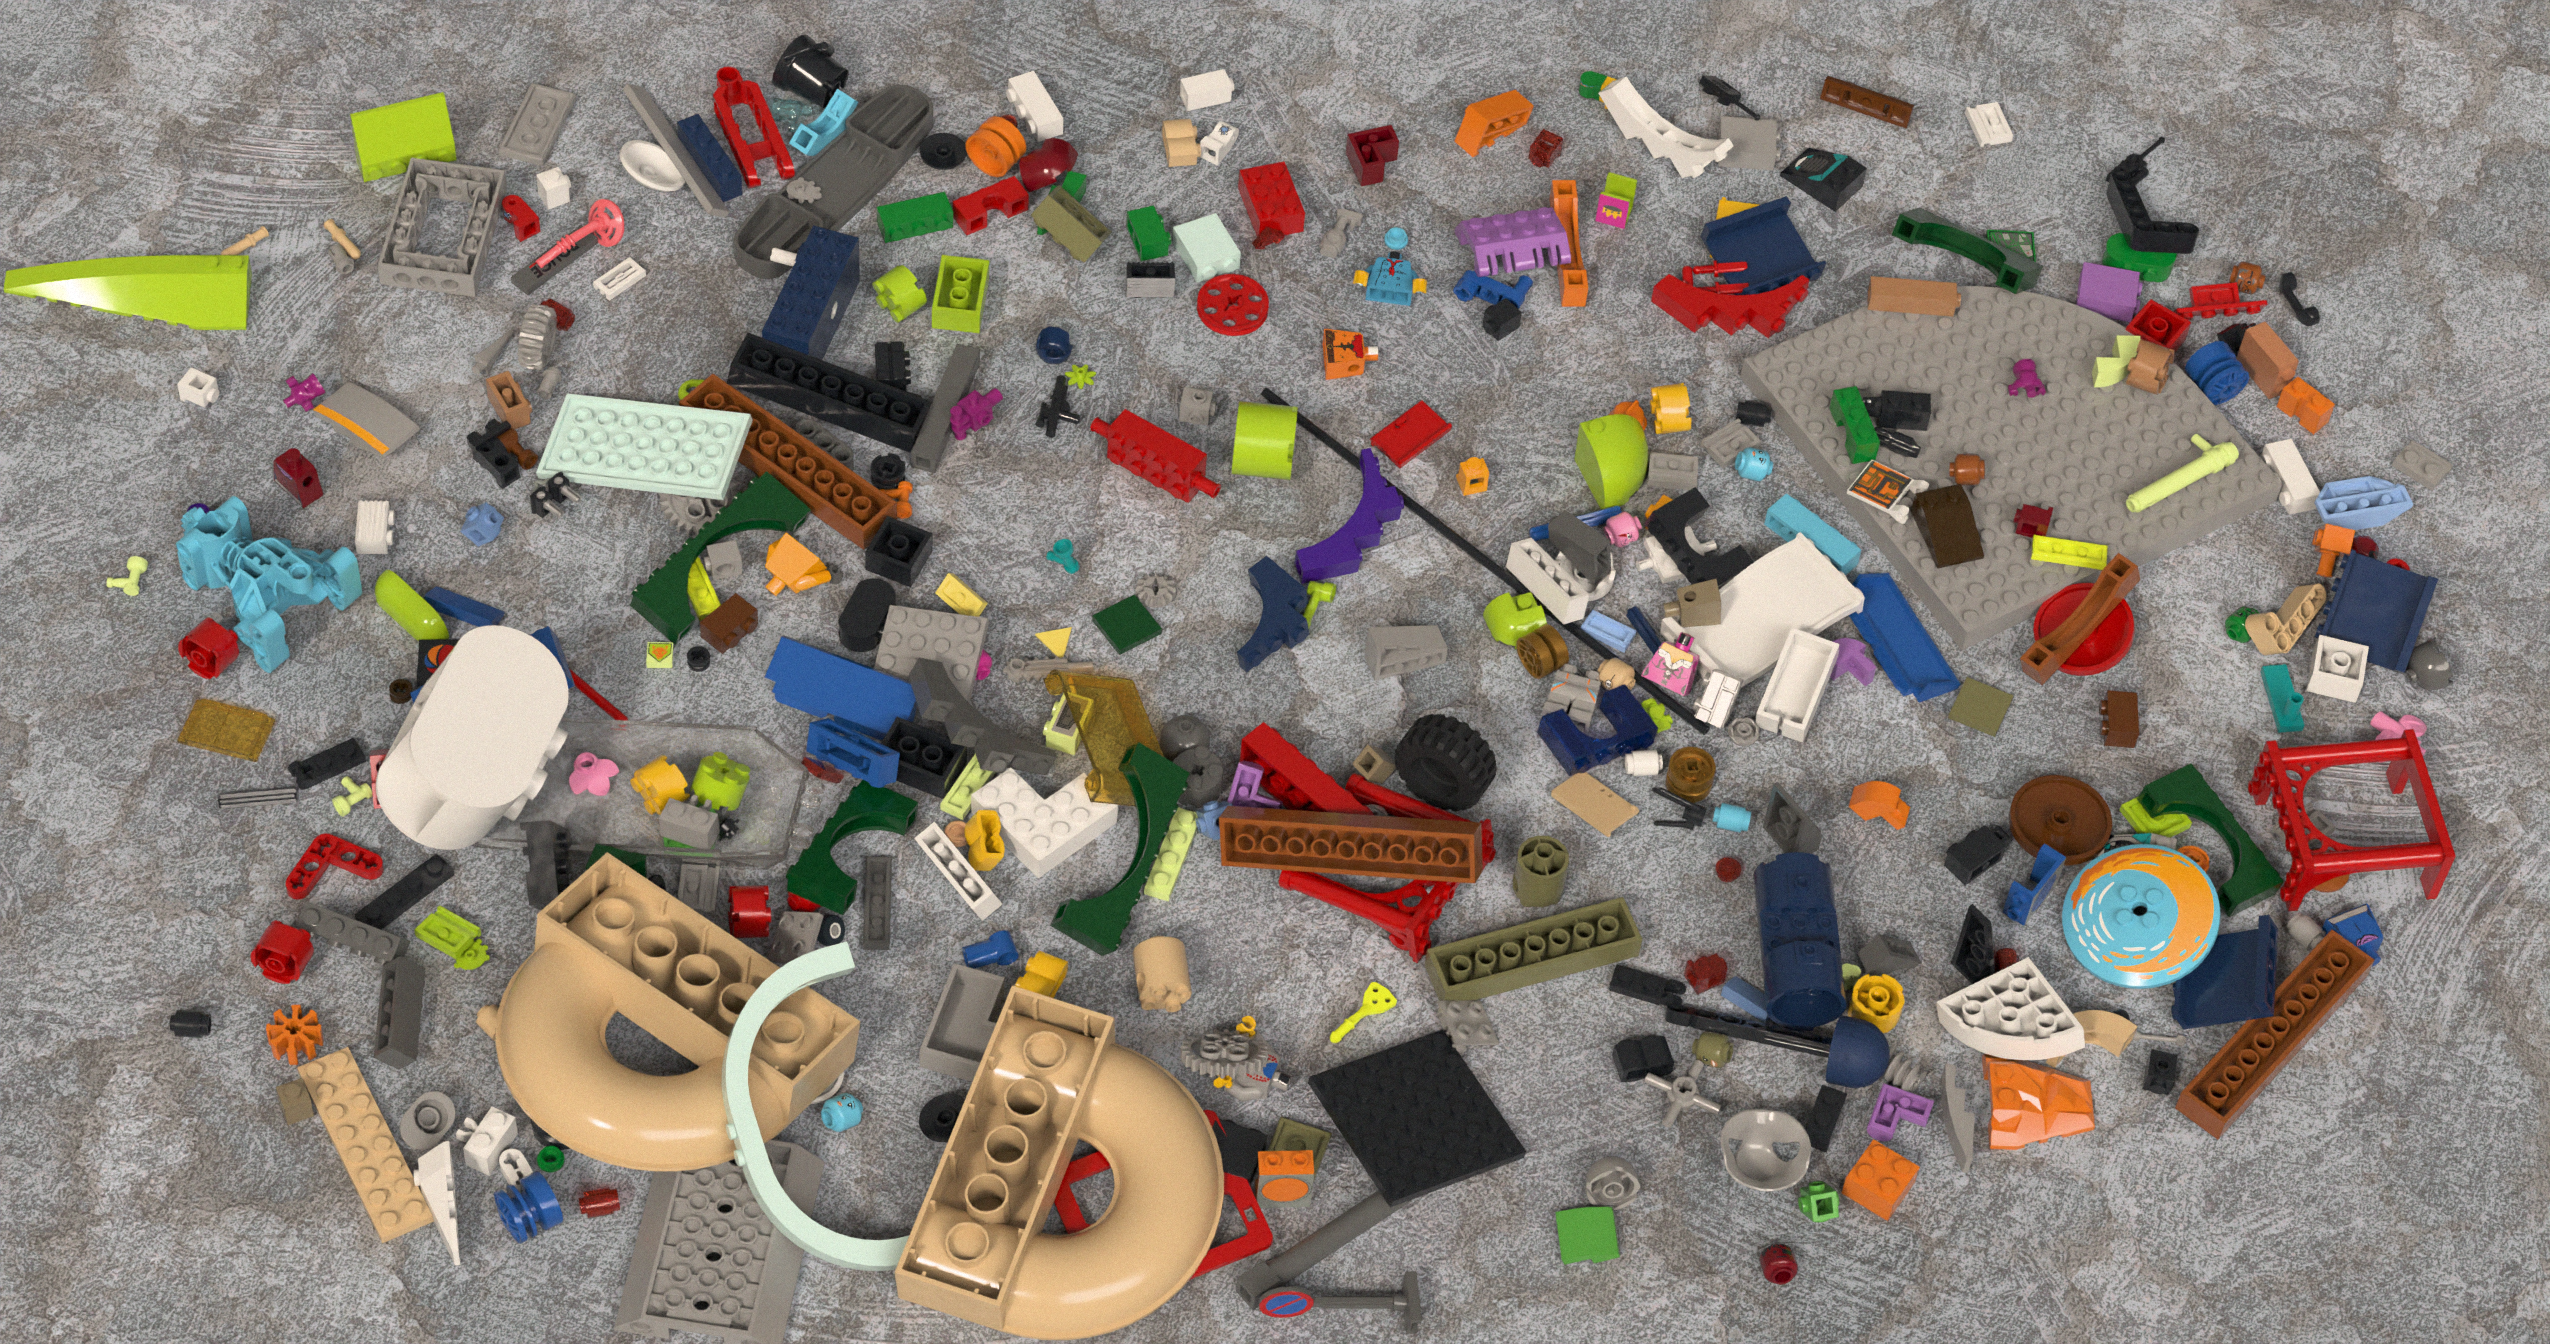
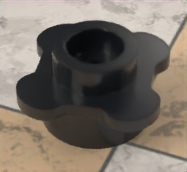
M729 816L726 817L719 825L720 832L718 835L720 837L718 841L725 838L730 840L739 829L736 825L740 819L737 818L734 821Z

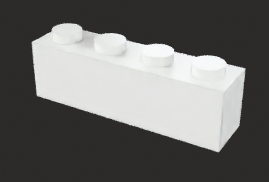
M1532 538L1511 543L1506 567L1563 624L1583 619L1589 594Z
M935 822L914 838L982 921L1002 905L1001 901Z

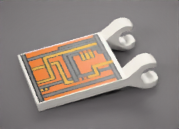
M1871 460L1848 488L1847 494L1890 514L1897 522L1903 524L1908 520L1909 508L1905 505L1897 504L1909 489L1914 494L1927 491L1929 484L1924 480H1914L1879 462Z

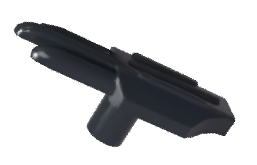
M1874 427L1875 431L1890 436L1888 438L1877 433L1878 438L1882 440L1879 445L1905 457L1918 458L1921 447L1912 437L1897 431L1893 433L1880 427Z

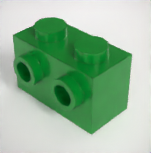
M1154 205L1127 211L1126 228L1141 262L1168 256V248L1172 243L1171 236L1168 231L1165 232L1162 215L1157 214Z

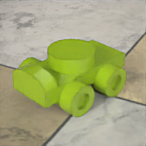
M1654 698L1647 699L1641 703L1640 707L1642 710L1638 712L1641 721L1649 720L1646 723L1648 732L1655 730L1659 733L1671 728L1672 718L1669 714L1664 715L1665 707L1662 703L1657 704Z

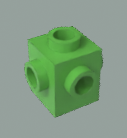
M1814 1181L1810 1182L1809 1186L1800 1188L1801 1197H1798V1206L1800 1212L1811 1221L1825 1222L1839 1217L1838 1193L1827 1183Z

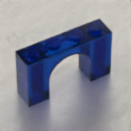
M1625 684L1604 692L1599 707L1616 731V735L1599 739L1584 734L1576 727L1563 708L1541 717L1537 733L1569 776L1585 773L1592 767L1605 765L1615 758L1625 757V754H1630L1631 751L1640 748L1646 749L1654 743L1658 727Z

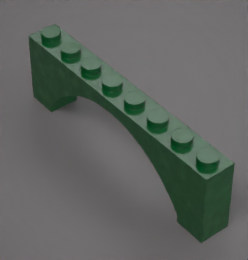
M766 471L761 477L755 476L748 484L749 488L746 491H739L733 497L732 504L728 507L723 506L716 513L715 519L711 523L709 521L704 523L695 538L689 537L682 545L683 549L678 554L673 552L665 561L666 565L662 569L656 568L648 577L649 581L644 585L640 583L631 593L633 598L630 606L667 639L673 642L674 645L692 630L696 619L691 614L688 602V576L693 563L706 549L707 545H711L725 536L747 530H775L782 532L788 530L794 534L807 521L811 509L769 472Z
M1140 742L1127 747L1118 767V770L1123 772L1130 786L1137 810L1138 840L1132 862L1121 880L1102 896L1081 901L1070 898L1061 902L1050 925L1101 956L1115 952L1122 941L1120 938L1121 933L1131 920V915L1129 914L1132 907L1140 899L1141 893L1139 891L1141 886L1150 876L1149 867L1160 852L1158 846L1169 831V826H1167L1169 820L1177 812L1179 807L1177 804L1178 799L1188 786V782H1186L1189 776L1188 771Z

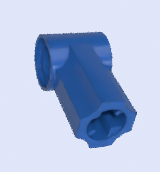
M1006 930L992 934L986 941L962 947L966 967L973 969L996 962L1000 966L1009 965L1019 957L1012 936Z

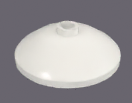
M632 140L626 142L621 148L620 160L624 169L642 186L657 191L670 192L679 190L684 185L685 180L662 147L647 141Z

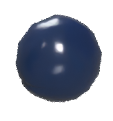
M1052 326L1041 330L1036 341V352L1040 359L1045 363L1058 365L1067 361L1071 355L1073 345L1069 342V333L1067 331Z

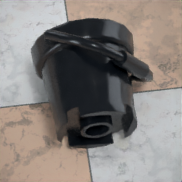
M804 34L795 38L781 55L773 73L772 83L774 87L782 91H791L825 109L839 87L844 89L849 71L831 58L835 51L832 45L826 42L816 43L811 37Z

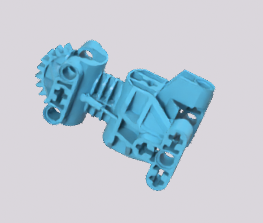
M236 496L230 497L215 511H209L207 514L204 513L201 507L198 509L194 507L182 516L181 521L183 524L181 527L185 531L183 532L184 536L176 542L184 581L190 588L196 591L203 585L208 586L210 589L228 586L231 590L235 614L240 620L233 630L243 643L253 649L257 664L267 673H271L290 657L288 645L285 643L284 634H286L284 622L279 616L291 605L319 604L328 596L331 603L337 609L343 611L362 595L358 561L348 548L342 546L336 552L325 549L321 554H317L308 548L292 547L291 540L286 538L270 537L253 542L247 508Z

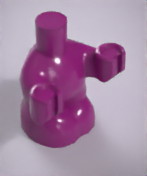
M2022 359L2015 363L2013 374L2017 380L2008 386L2009 395L2017 396L2019 393L2018 388L2026 389L2027 396L2030 398L2039 394L2045 395V386L2038 378L2035 362L2031 359Z
M314 373L310 374L300 383L294 376H291L285 380L291 388V395L285 398L283 402L287 408L298 404L308 412L314 408L311 400L326 392Z

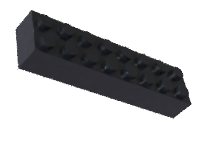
M747 332L731 362L727 384L908 453H911L931 404V401L749 332Z

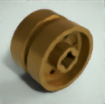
M1545 624L1517 640L1518 656L1524 668L1536 679L1547 676L1569 662L1568 649L1562 636L1549 624Z
M1698 747L1678 749L1673 753L1669 761L1665 781L1667 790L1692 803L1705 799L1711 791L1716 770L1713 757Z

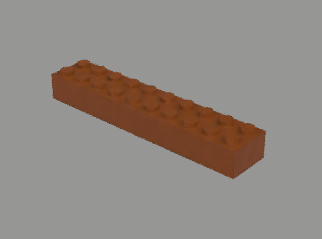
M711 374L679 401V406L751 414L753 421L738 462L760 477L766 471L769 472L807 505L813 515L864 550L870 545L887 516L897 519L896 501L738 390L728 385L715 374Z
M1227 806L1219 817L1221 866L1474 884L1483 872L1481 823L1240 806Z
M2331 930L2275 990L2274 1016L2247 1020L2184 1088L2175 1109L2219 1140L2367 978L2375 959L2334 930Z

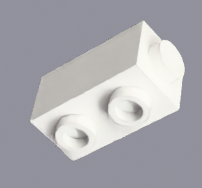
M1225 69L1183 78L1180 81V97L1187 111L1230 102L1232 91H1234V82L1231 77L1228 78Z

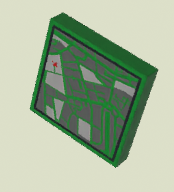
M1987 229L1986 239L2036 262L2034 232Z

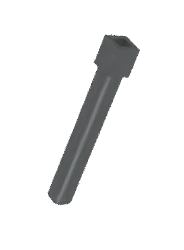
M1376 1191L1267 1264L1263 1260L1237 1278L1236 1292L1252 1310H1255L1259 1307V1299L1262 1294L1284 1286L1408 1204L1409 1201L1390 1208L1380 1191Z

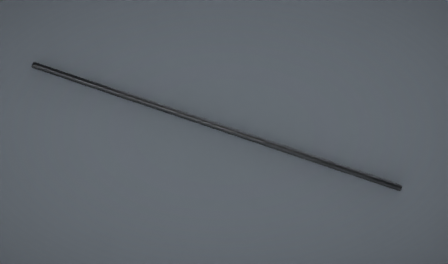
M1265 388L1261 393L1272 404L1290 406L1268 388ZM1297 411L1296 422L1361 472L1359 466L1360 458ZM1386 479L1387 487L1395 486ZM1395 486L1398 495H1402L1404 505L1519 594L1531 592L1523 583ZM1532 593L1537 605L1542 606L1545 614L1605 660L1619 658L1575 623L1563 624ZM1634 669L1636 684L1703 735L1708 733L1710 730L1708 725L1695 718V715Z

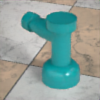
M1069 539L1058 540L1053 546V551L1050 550L1047 553V560L1064 565L1065 571L1069 574L1077 572L1080 568L1078 561L1072 556L1074 547Z

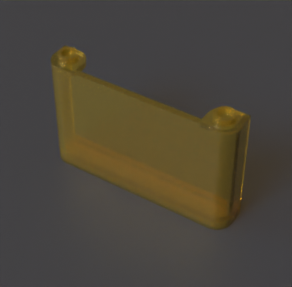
M1052 670L1044 679L1047 691L1051 695H1060L1064 692L1093 770L1088 774L1084 782L1090 802L1136 807L1129 783L1123 772L1118 770L1127 747L1140 742L1163 756V753L1134 681L1130 678Z

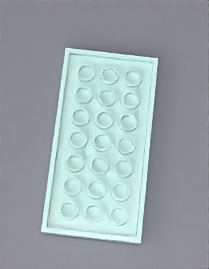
M567 393L536 474L539 479L552 478L558 472H563V476L572 483L724 500L753 419L751 414Z

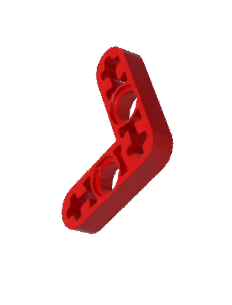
M320 834L313 840L289 874L285 885L289 897L296 900L303 899L310 894L330 864L365 879L374 880L379 878L384 872L383 860L378 854L334 835ZM347 852H351L356 855L355 858L350 861H345L341 859L342 855ZM310 862L319 864L316 870L309 871L305 869V865ZM373 864H376V867H371L370 869H367V866H372Z

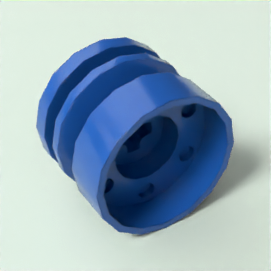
M2215 341L2200 348L2190 357L2185 366L2187 376L2214 405L2222 404L2234 398L2244 389L2250 378L2248 371L2236 359V355L2224 341Z
M535 1171L520 1179L521 1193L512 1184L507 1185V1194L502 1189L494 1192L499 1217L505 1228L519 1244L527 1241V1234L532 1238L537 1236L535 1222L546 1231L563 1223V1214L555 1194L539 1171Z

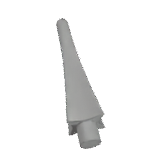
M509 330L492 345L474 356L476 364L472 367L473 373L479 375L482 371H485L489 374L501 351L513 336L514 330Z

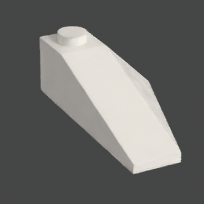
M445 1141L418 1158L419 1169L414 1170L415 1186L421 1187V1193L433 1215L434 1223L454 1265H460L454 1168L450 1143Z

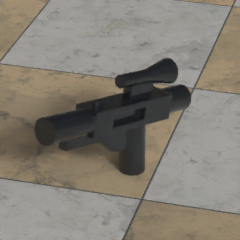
M1062 375L1056 377L1053 395L1050 396V399H1052L1051 406L1046 407V403L1042 402L1040 414L1035 423L1037 427L1042 428L1045 426L1044 419H1048L1046 436L1049 438L1055 437L1059 419L1076 425L1080 420V415L1070 412V405L1066 401L1068 386L1065 385L1066 378Z

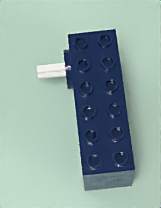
M813 225L806 241L801 244L797 253L778 248L772 249L771 261L793 266L762 329V338L823 360L860 282L859 238Z

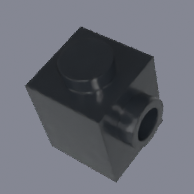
M1505 298L1495 305H1490L1485 310L1482 327L1489 335L1500 341L1520 328L1522 312Z
M2151 1049L2145 1066L2142 1089L2155 1094L2169 1095L2174 1082L2177 1055Z

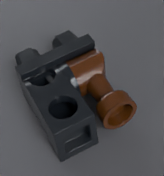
M492 419L485 426L486 434L481 436L477 431H474L467 435V443L472 450L473 459L484 469H487L495 477L497 484L504 489L520 478L519 465L524 470L531 469L537 463L538 455L533 450H525L521 446L517 431L511 428V424L507 420L500 423L496 419ZM511 453L518 457L517 461L510 455Z

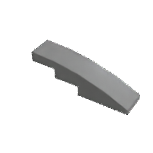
M1945 1064L1941 1076V1102L1945 1127L1962 1172L1968 1173L1973 1158L1975 1113L1964 1112L1965 1089L1955 1088L1956 1065Z

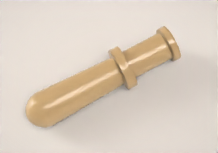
M333 219L327 220L323 226L332 234V239L343 247L350 258L354 260L359 259L361 252L346 236V232L343 229H339Z
M261 226L253 234H246L244 239L224 249L220 255H239L250 246L252 248L255 247L256 243L261 239L269 237V233L264 226Z

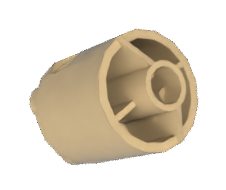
M1154 936L1139 943L1132 953L1141 1008L1144 1010L1166 1009L1167 1012H1177L1181 1009V1004L1190 999L1192 994L1185 946L1177 938Z

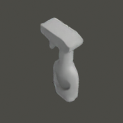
M1337 209L1336 226L1324 234L1319 245L1321 248L1320 254L1336 258L1337 254L1341 253L1346 242V236L1343 232L1346 224L1350 225V231H1353L1355 226H1361L1363 214L1347 209Z

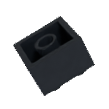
M887 516L865 551L866 570L911 587L933 551V533Z

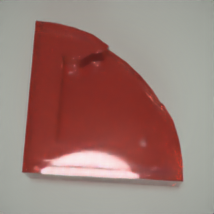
M1266 227L1252 244L1255 249H1266L1265 246L1273 242L1278 244L1285 236L1280 230Z

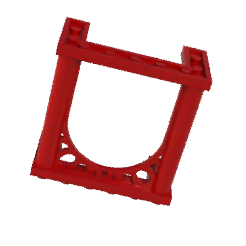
M2414 729L2404 730L2401 738L2280 748H2278L2276 740L2266 741L2263 751L2259 754L2258 764L2254 767L2253 777L2248 782V792L2250 796H2253L2255 805H2266L2272 791V804L2274 809L2278 811L2280 830H2284L2286 837L2285 847L2292 857L2291 868L2286 873L2284 885L2280 888V897L2282 902L2286 903L2288 912L2298 911L2303 897L2318 885L2339 876L2370 871L2424 867L2420 881L2426 900L2437 899L2456 855ZM2391 761L2386 771L2392 794L2402 793L2409 778L2430 842L2375 847H2353L2336 842L2320 832L2309 819L2303 804L2304 787L2314 774L2327 767ZM2309 766L2310 770L2305 771L2304 767ZM2286 770L2298 773L2301 780L2290 779L2286 774ZM2291 787L2296 788L2297 792L2293 793ZM2303 828L2308 829L2309 834L2305 835V829ZM2312 839H2318L2321 841L2322 847L2319 850H2310L2308 842ZM2328 847H2332V848L2335 850V851L2330 850L2329 852L2326 853Z

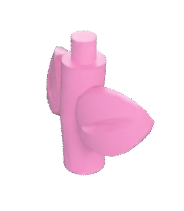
M2382 711L2378 712L2370 723L2371 726L2381 732L2376 736L2375 740L2401 738L2403 731L2414 729L2418 738L2423 736L2427 730L2425 723L2413 715H2404L2397 722ZM2420 746L2422 755H2424L2426 750Z

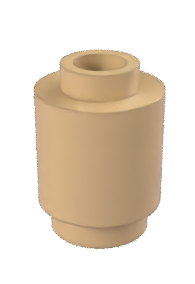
M496 1004L482 1007L477 1013L478 1018L476 1020L477 1025L493 1041H495V1026L499 1009Z

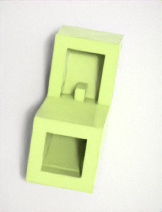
M2116 335L2112 348L2113 358L2096 357L2092 370L2094 388L2110 386L2127 377L2130 371H2127L2129 362L2132 357L2136 358L2138 355L2136 351L2141 340L2140 336Z

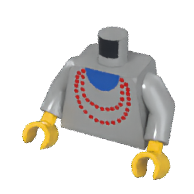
M1251 1016L1243 1017L1242 1021L1246 1024V1027L1243 1023H1240L1236 1026V1030L1239 1031V1034L1249 1033V1037L1257 1036V1040L1264 1041V1045L1268 1046V1063H1266V1067H1262L1261 1072L1255 1071V1075L1246 1073L1245 1077L1235 1075V1079H1232L1230 1076H1225L1224 1079H1221L1220 1075H1217L1219 1077L1214 1080V1086L1217 1088L1224 1086V1092L1230 1093L1242 1102L1267 1099L1272 1086L1287 1091L1292 1076L1279 1072L1281 1057L1259 1031L1254 1030L1256 1027L1254 1018Z

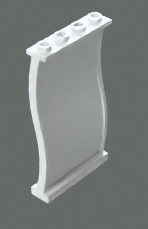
M1799 532L1794 540L1764 555L1719 589L1721 597L1720 625L1682 627L1679 616L1662 619L1660 634L1666 641L1675 644L1681 632L1693 636L1695 639L1689 651L1700 656L1696 672L1703 680L1707 672L1711 673L1712 670L1719 669L1742 678L1744 681L1741 687L1777 665L1791 628L1816 636L1840 619L1854 612L1861 613L1865 597L1859 588L1854 587L1848 581L1842 571H1838L1832 565L1826 555L1821 554L1811 539L1806 538Z

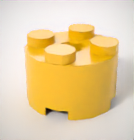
M1684 383L1651 387L1652 400H1650L1651 414H1655L1656 420H1654L1655 433L1667 434L1691 430V418H1686V416H1689L1688 406H1690L1687 387L1684 386Z
M660 755L636 770L634 778L630 779L633 789L637 793L640 792L644 798V807L651 815L655 813L661 815L669 798L685 802L690 798V794H685L684 788L688 785L682 773L675 764L669 766L665 762L667 760L665 755Z
M1867 974L1861 977L1853 987L1849 1001L1848 1017L1866 1020L1878 1027L1882 1033L1889 1032L1899 1022L1905 1000L1902 986L1896 979L1886 974L1870 977Z

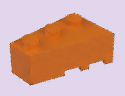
M1517 90L1471 103L1465 109V116L1454 142L1470 156L1475 157L1479 154L1478 150L1483 146L1491 147L1494 145V139L1501 135L1507 137L1527 124L1534 105Z

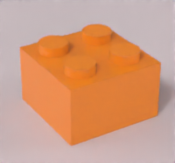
M1873 1139L1847 1175L1842 1194L1888 1221L1914 1185L1920 1167Z

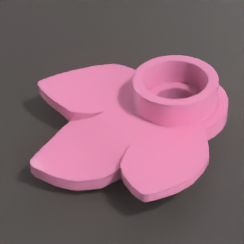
M589 752L581 753L575 759L574 771L569 776L570 788L575 794H580L588 789L594 795L604 796L610 789L608 777L618 774L619 769L609 759H598Z

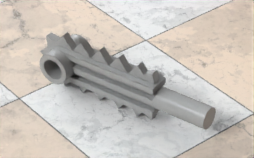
M1046 656L1044 660H1039L1037 657L1034 660L1015 658L1010 662H1006L1007 667L1003 670L1008 675V680L1013 682H1021L1023 679L1027 682L1030 679L1039 681L1041 678L1049 681L1054 677L1059 681L1060 678L1066 679L1068 673L1093 671V661L1067 663L1065 657L1058 658L1057 656L1054 659H1049Z

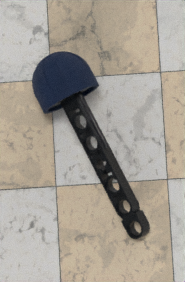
M1670 1004L1666 1008L1665 1020L1672 1024L1685 1027L1690 1026L1703 1031L1828 1058L1826 1070L1827 1083L1849 1088L1866 1087L1876 1082L1884 1074L1889 1064L1890 1048L1886 1037L1878 1027L1866 1020L1840 1015L1833 1038L1678 1004Z

